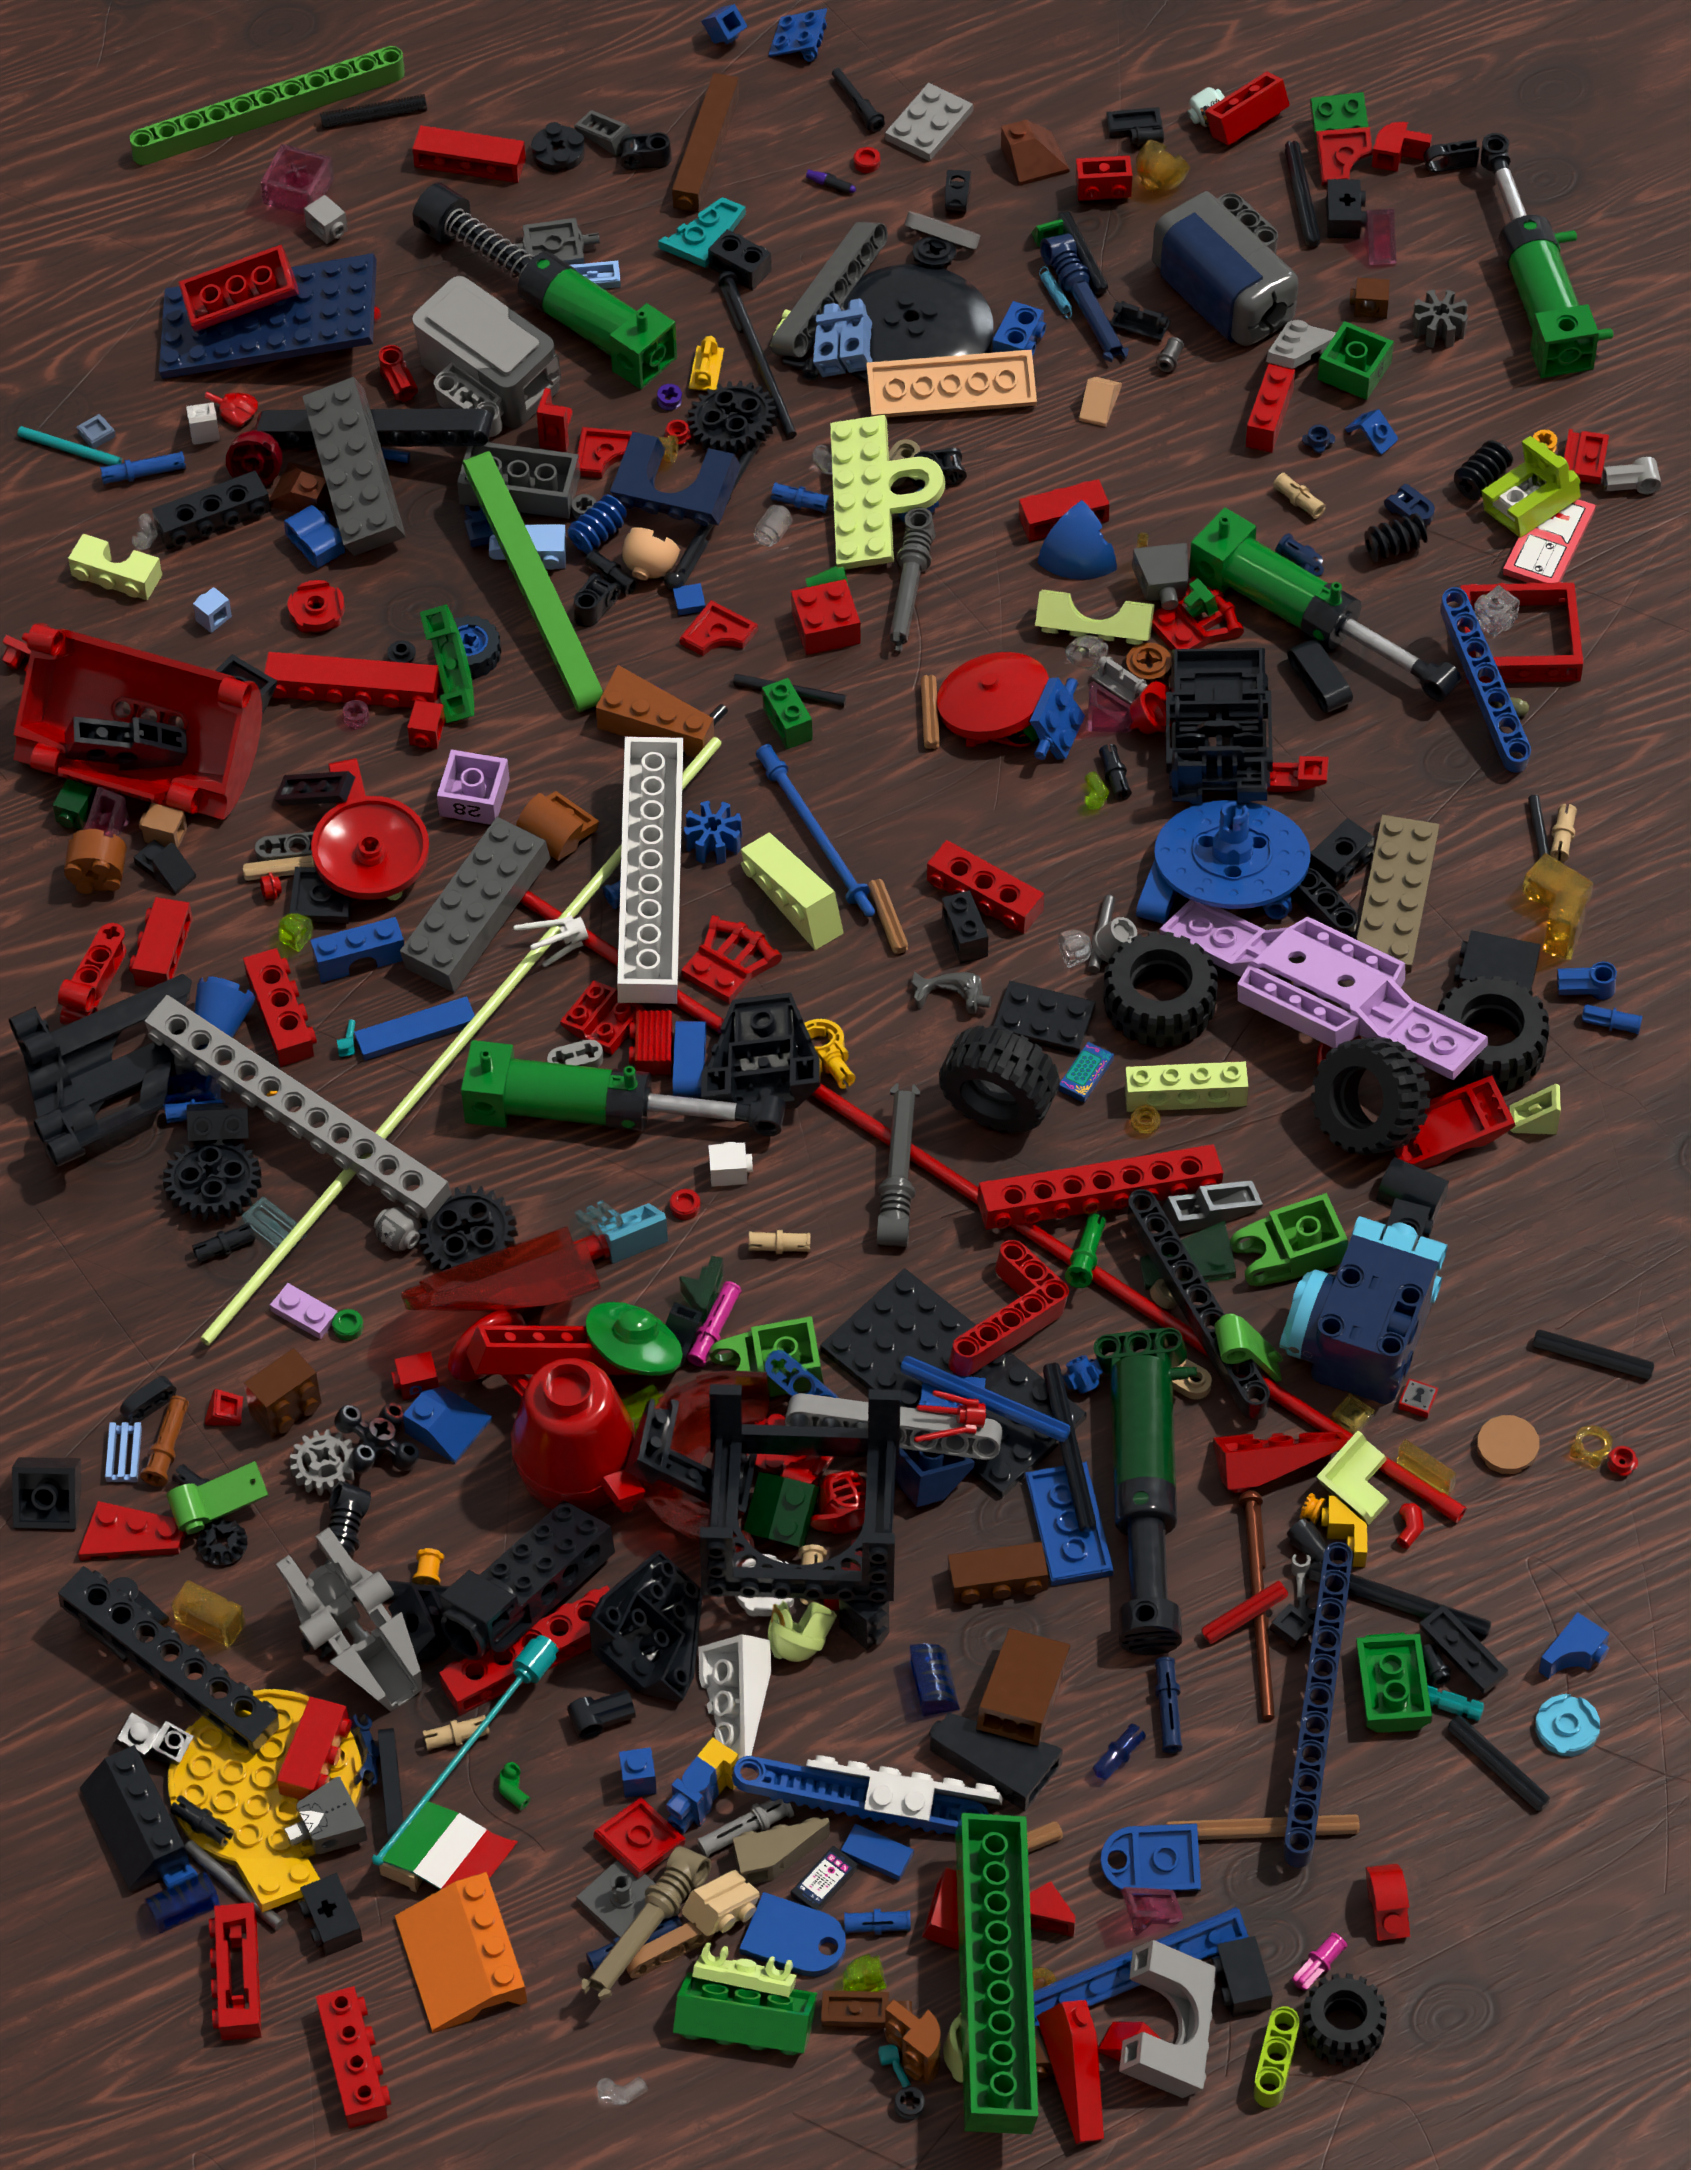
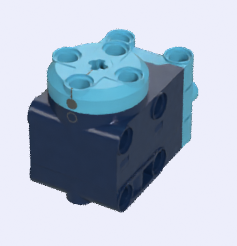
M1359 1216L1337 1275L1315 1269L1307 1272L1302 1280L1298 1282L1279 1347L1285 1349L1286 1353L1290 1356L1311 1362L1312 1378L1319 1384L1328 1385L1380 1404H1388L1393 1402L1398 1395L1403 1379L1410 1368L1416 1345L1432 1304L1437 1298L1442 1282V1277L1437 1276V1273L1444 1262L1448 1244L1423 1236L1418 1241L1415 1229L1404 1223H1394L1392 1226H1388L1385 1231L1386 1224Z

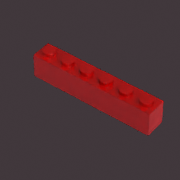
M268 652L264 671L265 674L277 680V686L272 697L279 699L294 698L305 701L318 700L332 703L379 705L390 708H413L415 700L437 703L440 687L438 665Z
M477 1325L466 1351L475 1374H535L543 1365L554 1360L578 1358L594 1363L605 1371L607 1375H640L620 1370L607 1362L590 1343L585 1326Z

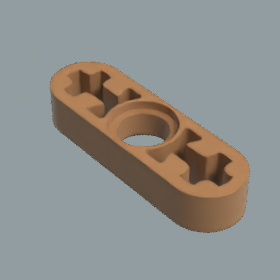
M688 1922L643 1945L626 1970L631 1978L642 1977L704 1945L714 1934L705 1936L696 1927V1923Z

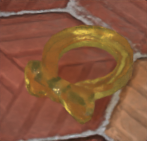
M1587 1425L1577 1431L1575 1444L1571 1446L1570 1456L1572 1458L1588 1460L1593 1467L1597 1468L1602 1462V1457L1611 1451L1612 1436L1607 1430L1599 1426ZM1588 1434L1597 1435L1605 1441V1447L1594 1452L1584 1449L1582 1438Z

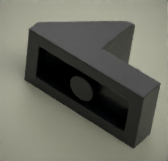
M153 840L133 857L134 863L175 895L196 878V873L172 842L164 847L156 840Z

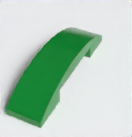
M447 605L422 611L420 616L426 640L432 641L444 694L440 695V699L444 705L446 723L473 717L474 693L469 663L452 613Z

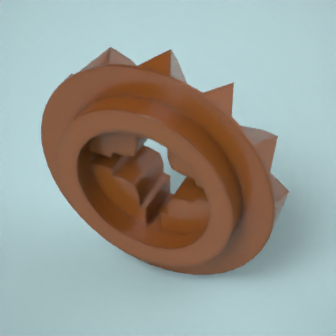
M1142 643L1133 647L1127 654L1126 667H1128L1130 673L1137 676L1140 680L1149 679L1152 683L1157 678L1163 680L1164 675L1170 673L1172 665L1171 655L1166 648L1159 644ZM1147 657H1149L1153 664L1151 668L1145 664Z

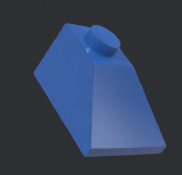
M444 1386L421 1392L403 1414V1420L407 1435L456 1464L492 1421V1416Z

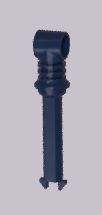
M1068 233L1042 239L1040 252L1044 263L1052 265L1059 277L1058 285L1061 290L1072 293L1104 351L1102 357L1109 362H1113L1114 357L1121 354L1123 359H1126L1129 349L1128 347L1123 348L1088 283L1091 272L1082 265L1076 255L1077 247L1072 235Z

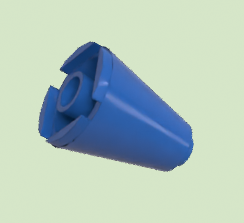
M202 977L197 984L194 1013L233 1038L254 1005L255 996L250 990H247L246 994L239 991L240 985L235 982L218 977H208L207 981L204 982ZM200 1045L196 1050H203L208 1045Z

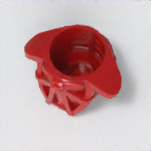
M854 1470L827 1475L819 1486L816 1507L818 1515L810 1517V1525L816 1530L831 1531L834 1534H846L860 1529L865 1519L866 1481Z

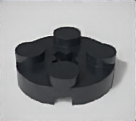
M557 122L547 124L546 128L539 131L531 142L532 155L536 165L549 172H559V168L568 167V170L574 169L582 162L585 156L584 136L575 129L561 126ZM554 147H563V149L553 150Z

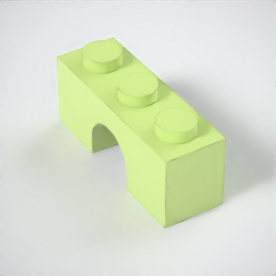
M82 534L68 557L71 576L81 581H89L101 585L106 589H114L126 593L130 597L149 599L162 577L159 558L133 550L127 560L121 563L110 562L112 558L108 541Z

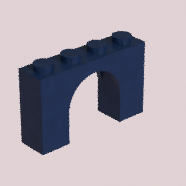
M632 432L610 490L624 508L632 509L633 507H638L654 515L660 512L668 514V516L676 520L687 518L699 525L708 526L713 524L719 526L741 468V464L735 455L708 448L696 480L688 488L680 492L664 493L655 489V477L666 450L658 437Z

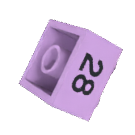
M451 750L437 793L439 816L491 825L495 818L499 816L510 780L508 759Z

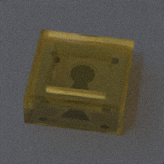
M1349 1393L1331 1414V1420L1354 1435L1357 1431H1361L1371 1420L1375 1410Z

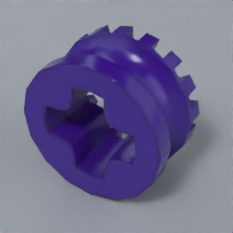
M664 384L658 389L657 404L661 409L671 411L680 406L682 392L678 386ZM669 394L674 396L670 400L665 399Z

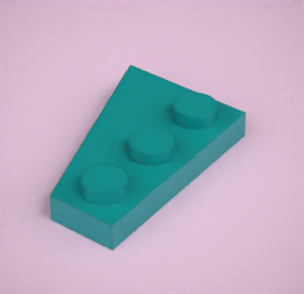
M721 197L698 213V218L688 225L684 223L676 228L677 232L669 238L665 236L658 241V248L706 268L708 265V248L727 229L733 232L745 216L746 207Z

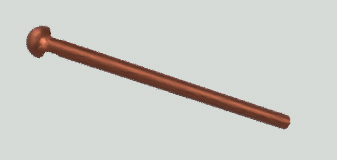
M1248 1490L1240 1496L1239 1505L1245 1508L1251 1588L1252 1596L1264 1589L1263 1569L1266 1568L1261 1515L1263 1499L1258 1492ZM1266 1611L1254 1617L1262 1719L1267 1721L1273 1720L1275 1715L1267 1630L1269 1617H1266Z

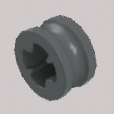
M581 494L572 500V514L575 520L587 511L582 510L583 506H587V509H589L596 503L593 496Z

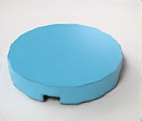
M1561 1694L1549 1698L1541 1705L1536 1716L1535 1731L1539 1741L1549 1751L1560 1756H1576L1587 1752L1594 1746L1599 1736L1600 1718L1596 1709L1586 1699L1570 1697V1694Z

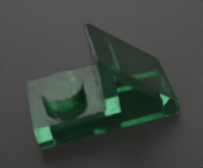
M712 1255L708 1267H702L699 1280L684 1276L679 1277L680 1292L692 1309L703 1312L700 1321L702 1324L705 1323L715 1303L724 1276L723 1258Z

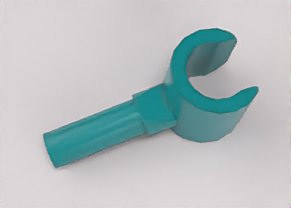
M355 1020L348 1021L346 1038L337 1039L339 1057L355 1054L353 1041Z
M893 2044L880 2046L878 2054L881 2065L892 2064L893 2070L903 2088L911 2086L901 2067L897 2047Z

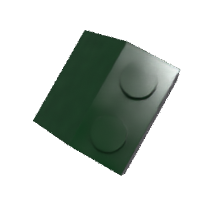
M759 1472L743 1533L799 1548L805 1546L810 1528L809 1519L813 1516L820 1487L782 1476Z

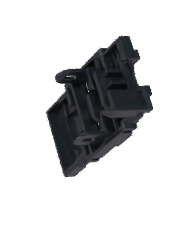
M1265 648L1172 649V675L1169 676V692H1166V773L1169 774V789H1172V802H1191V805H1202V793L1213 791L1237 793V805H1247L1249 801H1267V787H1270V772L1273 771L1272 699L1271 690H1268V675L1265 673ZM1209 717H1216V721H1181V722H1180V720H1209ZM1222 717H1229V719H1258V720L1230 721V720H1222ZM1263 719H1268L1269 747H1266V721ZM1170 720H1175L1172 723V748H1170ZM1208 737H1216V746H1208ZM1222 737H1230V746H1222Z

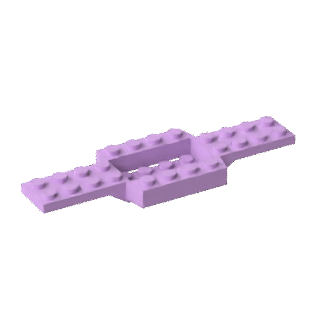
M1190 899L1159 929L1160 935H1165V932L1174 933L1175 937L1180 938L1182 935L1191 939V944L1198 943L1204 948V954L1210 955L1213 964L1240 976L1241 979L1237 984L1239 1002L1333 1048H1337L1339 1044L1350 1041L1358 1035L1365 1038H1390L1393 1042L1398 1041L1405 1045L1406 1051H1412L1418 1058L1417 1063L1454 1080L1488 1045V1036L1413 1001L1401 989L1405 982L1404 962L1308 916L1289 928L1265 930L1221 908L1204 905ZM1302 956L1305 958L1302 963L1297 964L1289 961L1290 957ZM1273 975H1281V976H1283V977H1285V978L1291 980L1292 983H1293L1295 986H1293V985H1291V984H1289V983H1287V982H1285V981H1283V980H1281V979H1279V978H1277V977H1275V976H1273ZM1352 980L1354 982L1350 987L1338 985L1339 981ZM1296 986L1306 987V988H1308V989H1310V990L1316 992V994H1317L1318 997H1316V996H1314V995H1312V994H1310V993H1308V992H1306V991H1304V990H1302V989H1300V988H1298V987H1296ZM1320 998H1328L1336 1003L1341 1004V1007L1343 1009L1329 1002H1326Z

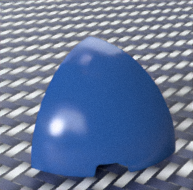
M1083 500L1068 510L1054 525L1047 535L1038 556V564L1055 575L1069 579H1094L1117 570V562L1112 544L1103 539V535L1100 532L1102 528L1101 522Z

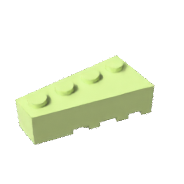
M770 832L741 849L743 858L741 866L745 874L753 878L814 950L844 934L835 891Z

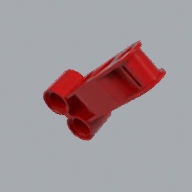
M117 923L103 925L97 932L72 979H65L62 982L58 992V1004L62 1005L60 1013V1023L62 1025H68L98 1011L97 1007L127 953L126 946L123 944L125 931L121 925Z

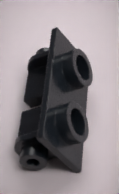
M1122 301L1121 303H1115L1113 309L1115 315L1110 324L1112 327L1162 341L1171 320L1164 316L1162 312L1157 313L1147 309L1139 311L1138 306Z

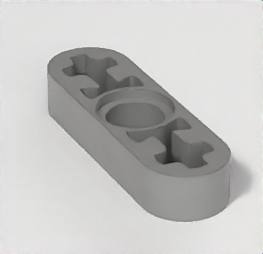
M908 211L904 223L908 227L973 249H977L980 240L979 234Z

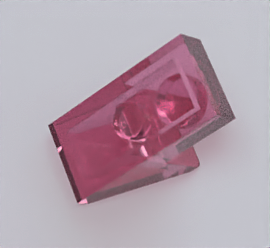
M1124 1887L1121 1890L1124 1906L1135 1936H1138L1151 1924L1177 1925L1184 1919L1174 1890Z

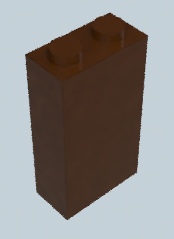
M1009 1628L979 1707L976 1729L1039 1746L1067 1669L1071 1644Z

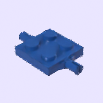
M1058 677L1049 678L1029 721L1039 738V744L1034 755L1040 760L1046 758L1048 750L1051 751L1057 760L1066 759L1085 718V714L1073 699V694L1079 685L1074 678H1068L1065 686Z

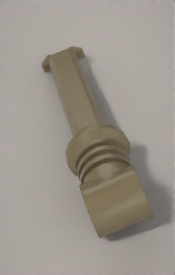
M678 1846L673 1850L662 1877L659 1878L655 1885H650L645 1890L646 1897L643 1909L589 1980L583 1978V1993L586 1994L590 1987L600 1992L597 1995L598 2000L601 2001L611 1997L612 1992L610 1989L662 1920L669 1919L672 1916L676 1917L681 1912L682 1901L685 1900L691 1890L699 1888L705 1883L711 1870L710 1858L683 1846Z

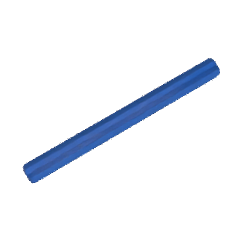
M906 1356L901 1363V1372L953 1395L967 1399H979V1403H984L987 1410L1058 1441L1065 1442L1070 1434L1069 1424L916 1358Z

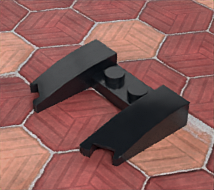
M650 1399L646 1403L639 1422L625 1472L651 1485L660 1479L708 1503L706 1512L709 1513L712 1469L670 1449L679 1401L670 1400L667 1403V1409H654L655 1400ZM741 1453L738 1520L746 1513L757 1454L746 1456Z

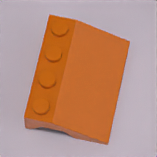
M487 1872L456 1881L395 1915L432 2033L469 2022L482 2009L507 2001L520 2005L527 2003L525 1984Z

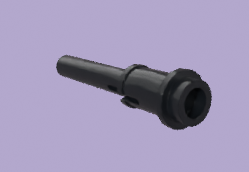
M835 68L832 71V76L856 105L855 111L865 121L867 130L872 132L880 131L885 125L883 114L877 112L871 102L860 95L840 68Z

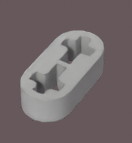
M583 1040L552 1049L547 1056V1060L550 1063H558L557 1060L562 1059L567 1065L598 1068L603 1062V1049L596 1040ZM591 1051L594 1057L589 1058L586 1052Z

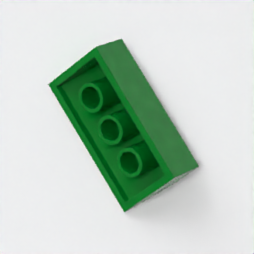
M687 1973L677 1995L673 2033L681 2034L682 2037L687 2039H699L701 2037L714 2039L716 2043L723 2045L733 2043L747 2044V2047L754 2050L778 2049L786 2055L805 2053L810 2038L818 1993L793 1989L790 1996L785 1997L692 1977L693 1973Z

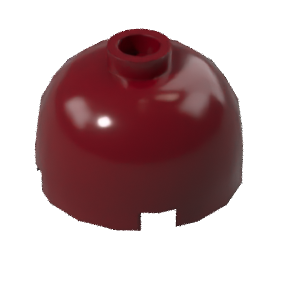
M252 430L241 433L232 441L225 456L226 467L233 478L256 470L264 486L272 483L282 467V451L278 442L271 435L263 431Z

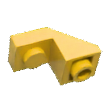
M1329 1496L1328 1507H1322L1321 1526H1327V1539H1347V1545L1353 1553V1567L1365 1568L1367 1558V1524L1336 1496Z

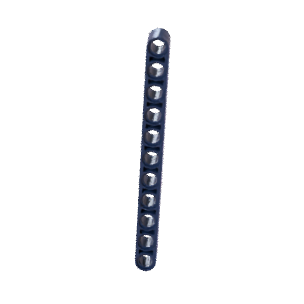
M1334 1542L1326 1547L1321 1572L1284 1843V1859L1290 1866L1296 1868L1307 1866L1311 1862L1314 1852L1353 1559L1351 1548L1342 1542ZM1333 1560H1340V1561H1342V1562H1344V1563H1342V1564H1335V1563H1333L1332 1561H1333ZM1335 1587L1338 1588L1340 1591L1332 1592L1328 1589ZM1331 1615L1337 1619L1328 1620L1324 1616ZM1323 1643H1327L1332 1645L1333 1647L1324 1648L1320 1645ZM1326 1672L1329 1675L1322 1677L1317 1675L1316 1673ZM1321 1700L1325 1702V1704L1316 1705L1312 1701ZM1316 1728L1319 1729L1321 1733L1313 1734L1310 1733L1308 1730ZM1307 1757H1313L1318 1761L1310 1763L1305 1761L1304 1759ZM1309 1786L1314 1790L1306 1792L1301 1790L1300 1787ZM1299 1815H1305L1310 1819L1307 1821L1298 1820L1296 1817ZM1300 1844L1306 1847V1849L1296 1850L1292 1846Z

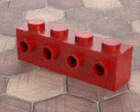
M354 1986L316 1996L349 2129L387 2119L386 2106L392 2104L387 2085L380 2087L378 2076L384 2075L379 2055L372 2056L370 2047L376 2045L372 2026L365 2027L362 2018L368 2016L364 1996L357 1998Z

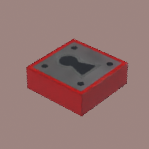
M1409 1378L1399 1401L1398 1409L1428 1419L1438 1394V1388Z

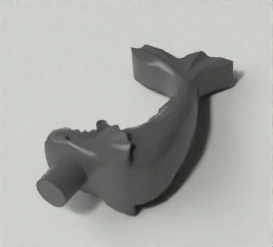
M914 972L911 982L912 988L915 991V1004L919 1010L924 1006L929 993L939 988L958 992L965 999L966 1010L969 1014H976L978 1007H991L992 998L991 996L983 995L979 975L977 976L969 972H958L926 979Z

